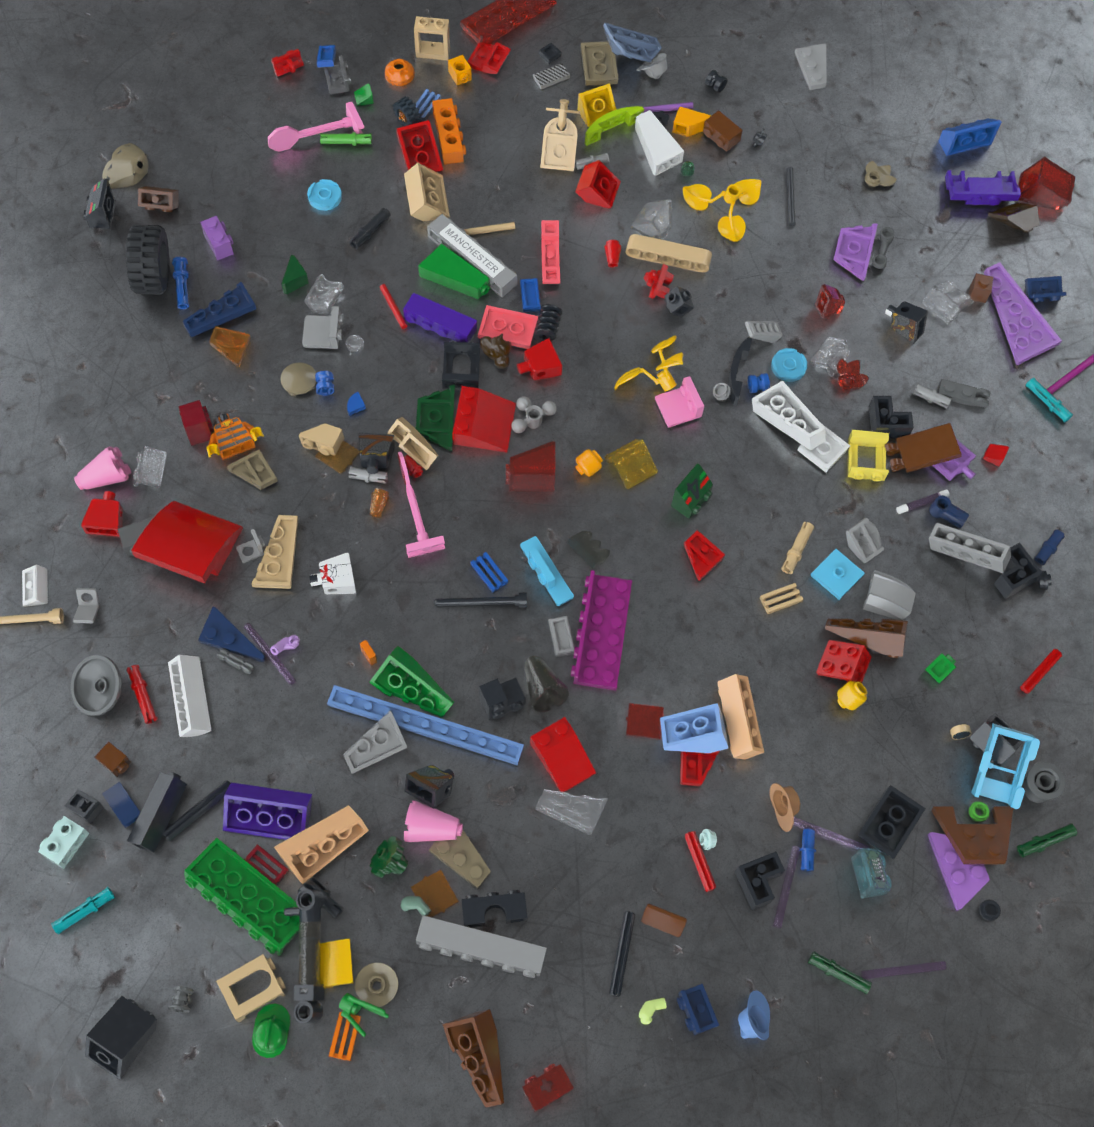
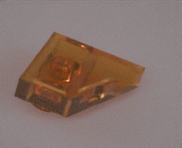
M215 326L209 342L218 352L240 367L251 337L250 334Z

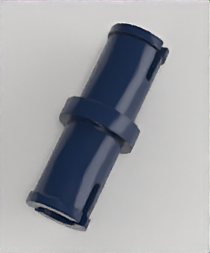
M1054 530L1050 538L1044 541L1042 549L1034 557L1036 563L1040 565L1046 564V561L1057 551V546L1065 538L1063 532Z

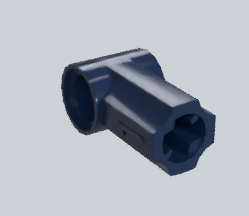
M944 495L938 496L929 507V512L933 517L943 518L958 528H961L969 517L968 513L953 505L951 500Z

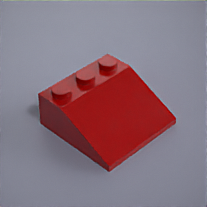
M462 386L452 433L453 445L508 452L516 403L479 388Z

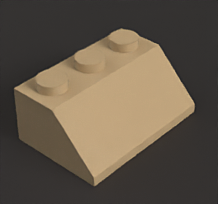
M419 163L404 173L411 216L421 221L435 220L441 214L447 218L450 217L443 175Z

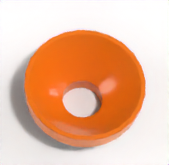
M395 59L385 67V78L392 85L405 86L414 79V68L406 60ZM402 64L404 67L396 69L395 65Z

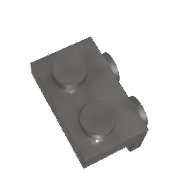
M339 55L340 62L334 63V67H324L330 94L349 91L351 77L350 74H346L348 65L347 61H343L342 55Z

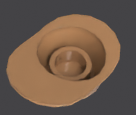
M777 783L772 784L769 791L770 799L780 827L785 832H788L793 828L794 815L800 810V799L792 786L782 787Z

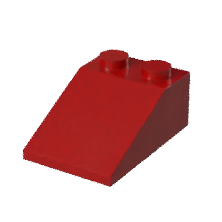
M429 120L396 128L397 138L407 170L419 163L435 172L443 171Z
M566 717L530 737V745L561 794L596 774L581 742Z

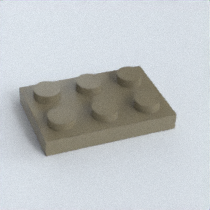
M581 43L585 86L618 84L616 58L609 43Z

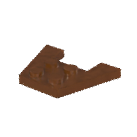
M933 806L932 813L963 864L1006 863L1013 816L1012 807L994 806L992 813L995 824H957L953 806Z

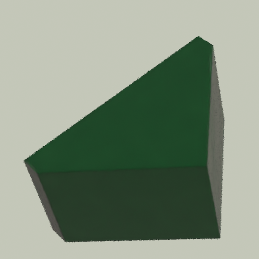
M295 255L290 256L281 283L284 294H289L309 283L307 273Z

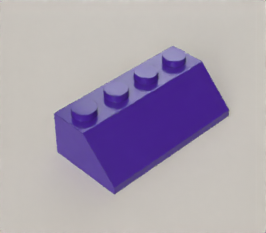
M231 782L224 794L223 831L287 840L308 828L312 794Z

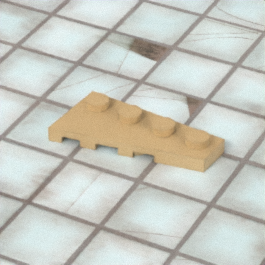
M278 515L270 535V541L265 548L263 559L257 568L256 577L252 581V587L291 589L298 516Z

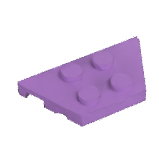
M876 223L872 224L871 227L863 228L860 225L854 228H841L833 260L862 281L865 280L878 225Z
M930 832L928 834L929 841L956 911H958L982 889L990 878L984 864H963L945 834Z

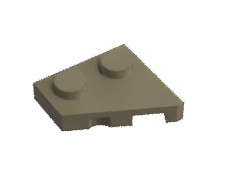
M260 450L227 466L229 472L260 490L278 481Z

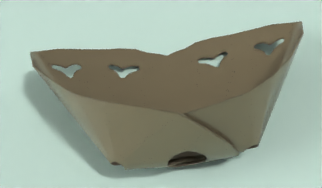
M133 143L118 147L113 152L112 159L105 165L102 178L107 179V176L110 178L109 184L111 189L129 187L139 183L148 172L149 163L147 155ZM138 161H141L143 164L141 169L137 166Z

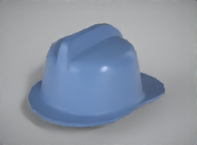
M752 991L750 993L747 1007L738 1016L741 1037L743 1039L760 1038L761 1040H767L769 1037L770 1008L765 996L759 991Z

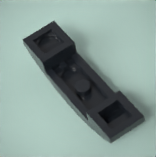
M750 336L737 349L729 372L728 385L731 388L730 399L733 406H737L743 382L737 381L736 376L740 360L747 361L752 342Z

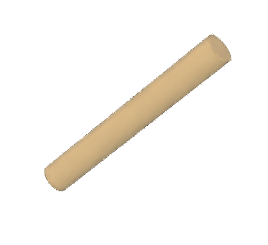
M510 222L464 230L470 236L515 229V223Z

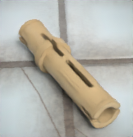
M803 522L792 548L787 552V559L781 568L783 572L787 574L793 573L797 562L802 558V551L814 530L813 524Z

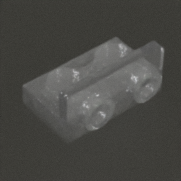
M145 446L141 452L137 453L135 462L138 463V467L134 469L132 479L135 480L134 486L138 487L140 483L155 488L161 486L167 452Z

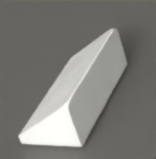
M34 565L23 570V606L47 604V569Z

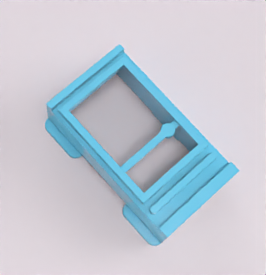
M992 723V729L974 787L971 791L974 797L979 798L980 795L1008 803L1014 809L1020 808L1025 793L1022 783L1029 761L1036 758L1040 741L1031 734ZM998 734L1025 741L1016 771L994 765L990 762ZM988 768H996L1013 773L1012 784L985 777Z

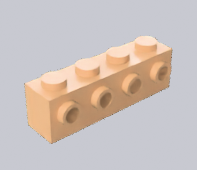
M735 674L718 681V693L721 697L722 712L725 716L726 731L729 735L730 750L733 758L746 760L764 753L748 677Z

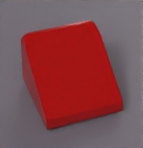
M989 444L982 459L999 467L1010 447Z

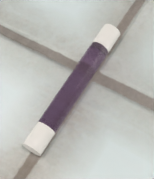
M946 489L896 508L897 513L901 514L932 503L941 495L948 497L950 495L949 491Z

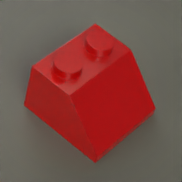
M598 160L584 166L575 192L586 203L610 209L621 181Z

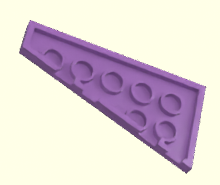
M999 262L986 268L984 275L994 277L991 295L1016 365L1060 345L1062 340L1003 265Z

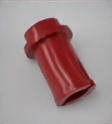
M409 455L404 456L409 475L414 478L420 477L423 473L422 466L418 465Z

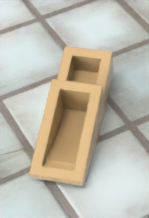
M403 417L398 418L387 432L388 435H394V440L400 444L398 447L426 470L429 469L438 457V454L427 440Z

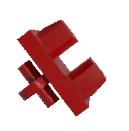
M299 49L287 51L285 55L276 56L271 60L277 77L288 72L295 73L297 68L304 66Z
M663 264L661 270L657 272L656 270H651V272L645 273L644 280L647 282V286L651 287L649 298L654 299L658 296L665 299L664 296L669 293L670 288L664 286L663 283L670 285L674 275L667 271V265Z

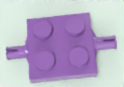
M957 440L962 457L932 466L949 481L962 472L971 480L976 473L969 469L968 465L975 459L976 455Z

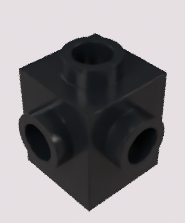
M677 286L664 296L667 302L666 306L671 314L683 317L694 309L691 293L687 289Z

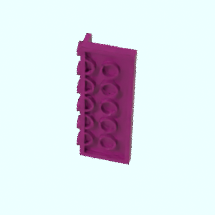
M591 570L590 576H586L585 581L588 593H583L582 605H585V611L580 612L579 622L583 623L582 629L577 631L576 640L580 641V644L574 650L573 658L577 659V663L572 665L570 677H574L573 684L616 691L632 580L594 575L595 570Z

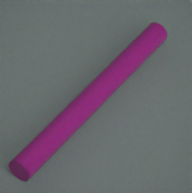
M1094 354L1047 389L1048 392L1053 394L1094 363Z

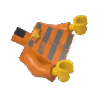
M222 414L218 417L220 424L214 426V432L210 436L206 449L209 457L216 453L221 456L222 460L256 448L254 441H257L259 436L264 437V434L260 427H254L245 421L241 422L238 417L230 419L228 414Z

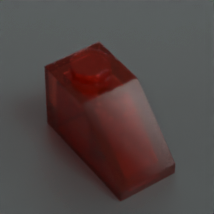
M826 284L822 285L815 303L821 317L824 319L842 312L845 304L843 295L839 293L837 288Z

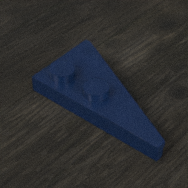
M212 607L199 636V643L218 649L224 648L231 653L264 663L265 655L216 607Z

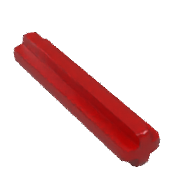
M1053 649L1020 686V689L1025 694H1029L1062 657V653L1058 649Z
M688 832L685 834V839L706 892L712 891L716 888V884L696 832Z

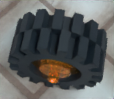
M405 96L393 104L394 114L398 117L397 120L401 122L402 126L422 121L421 113L418 112L419 109L416 108V104L409 97Z

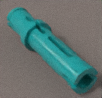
M1034 377L1026 383L1025 386L1041 399L1051 412L1058 415L1063 422H1067L1073 416L1062 405L1063 402L1057 400Z
M107 886L93 897L89 896L86 898L87 901L52 922V928L59 935L93 911L95 913L99 911L101 906L115 898L113 892Z

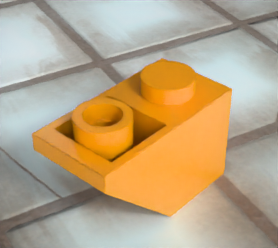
M679 107L673 123L672 133L689 137L703 132L704 122L711 115Z

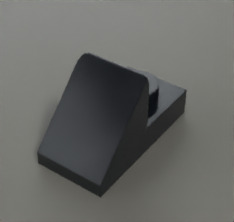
M79 789L65 804L66 808L79 815L89 824H92L104 809L98 800Z

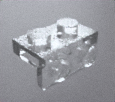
M319 274L304 302L312 313L329 314L332 306H334L340 296L344 285L342 282L327 281L323 275Z
M827 337L810 360L811 366L827 369L829 376L833 377L850 354L846 340Z

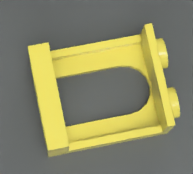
M862 430L851 431L848 438V444L850 445L848 449V477L857 480L872 479L877 482L885 481L889 470H886L885 444L889 440V433ZM858 446L875 447V468L858 467Z

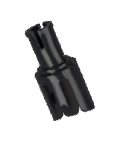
M313 876L298 890V893L303 889L320 890L325 897L323 908L335 919L344 910L343 906L330 897L331 891Z

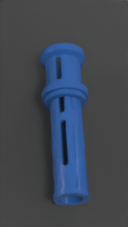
M175 257L172 259V265L174 266L173 278L176 280L177 307L184 310L189 307L187 290L189 273L186 267L188 260L185 257Z

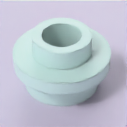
M704 829L699 835V843L704 850L714 848L717 843L716 833L710 829Z

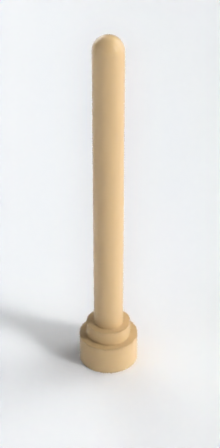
M54 608L48 613L0 616V624L38 621L63 624L64 622L62 608Z

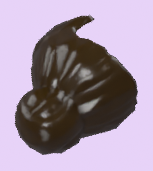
M503 334L493 339L489 336L481 338L480 346L483 353L494 361L497 368H507L510 364L508 355L512 348L511 342L505 341Z

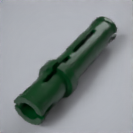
M1070 823L1040 837L1034 836L1032 840L1021 845L1019 844L1017 851L1022 858L1035 852L1040 853L1051 845L1076 836L1077 829Z
M815 951L812 952L808 964L821 969L827 976L832 975L865 995L869 992L872 985L871 981L836 964L834 959L829 960Z

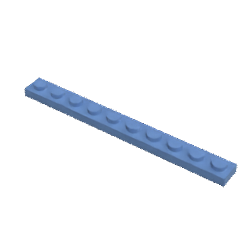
M334 685L327 702L328 706L375 721H379L391 710L400 729L514 765H518L524 749V744Z

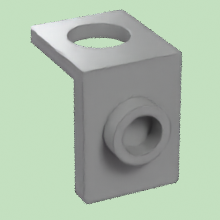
M254 529L250 530L253 540L236 546L242 563L264 555L262 549L265 546L261 535L257 536ZM246 547H251L254 549V552L250 556H245L243 550Z
M77 588L76 594L79 606L73 622L94 623L99 610L96 588ZM82 594H91L93 599L90 601L85 600Z

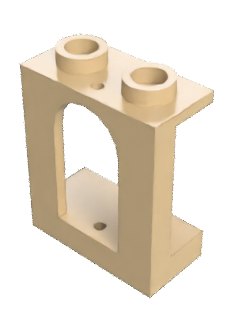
M262 954L216 981L237 1022L246 1019V1015L280 995L282 997L286 996L283 991L286 986L281 977L277 978L273 971L277 968L271 957L267 959ZM258 970L267 971L271 976L269 987L244 1003L239 1004L231 985Z

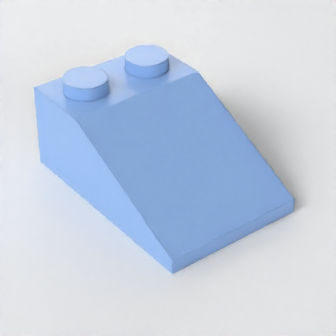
M718 703L660 718L664 750L712 753L729 748L724 717Z

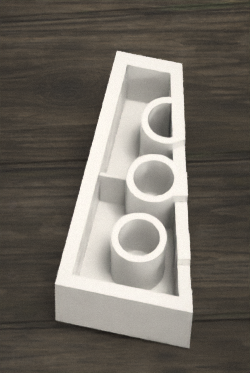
M783 381L752 398L754 413L807 449L812 450L826 441L825 427Z

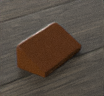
M647 904L641 922L673 936L680 937L687 918L652 904Z

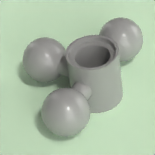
M520 397L517 400V407L521 411H526V418L523 420L515 419L511 425L512 430L515 433H522L525 431L526 425L532 429L539 428L542 424L543 415L551 416L556 412L555 403L547 401L542 405L541 409L536 405L531 406V401L528 397Z

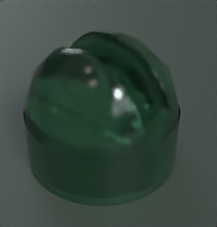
M686 161L682 164L681 173L684 176H692L695 166L692 162Z

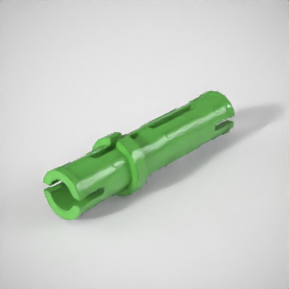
M320 133L321 145H372L371 133Z

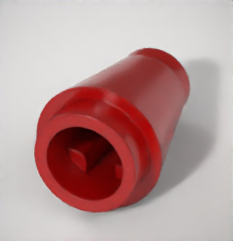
M609 240L604 246L609 267L618 266L622 247L618 240Z

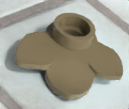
M870 161L866 165L865 170L867 174L865 182L869 186H891L896 182L897 179L890 176V165L877 166L874 161Z

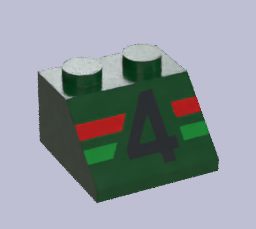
M698 463L675 489L671 507L688 519L693 514L696 515L702 508L701 504L704 501L707 502L713 495V492H711L713 483Z

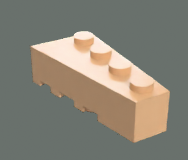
M348 805L276 845L274 848L301 884H304L369 830L363 820Z

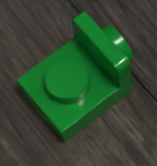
M941 653L925 670L940 684L957 668L954 665L956 661L949 654L945 656Z

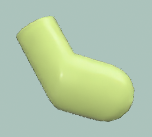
M665 998L649 1000L644 1003L639 1011V1017L643 1024H650L652 1022L651 1017L656 1010L666 1009Z

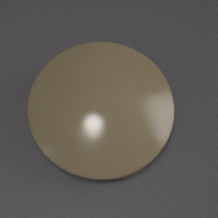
M293 363L283 370L280 378L281 384L291 396L305 394L316 388V371L306 363Z

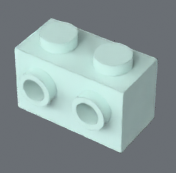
M64 816L55 823L50 836L41 842L38 852L64 869L89 833L83 827Z

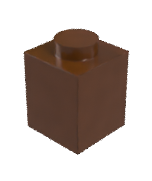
M976 273L970 285L968 300L986 303L992 292L994 277Z
M109 741L94 757L116 777L126 772L131 763L129 758Z

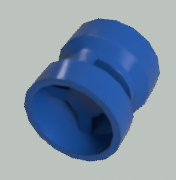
M330 371L317 372L315 375V380L318 383L316 385V393L322 396L333 394V373Z
M767 373L760 374V376H748V389L750 393H757L760 390L764 392L770 388V380Z

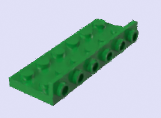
M218 838L184 870L185 882L192 889L197 888L206 901L214 902L217 905L216 908L222 914L231 916L233 918L232 921L238 927H244L248 930L250 937L255 941L260 940L265 944V949L271 954L276 953L278 956H281L285 946L307 923L299 922V916H285V908L298 907L296 901Z

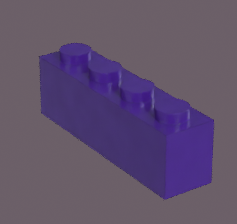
M415 293L411 295L403 308L404 319L409 323L418 324L425 330L434 331L440 336L450 338L456 342H470L477 331V320Z

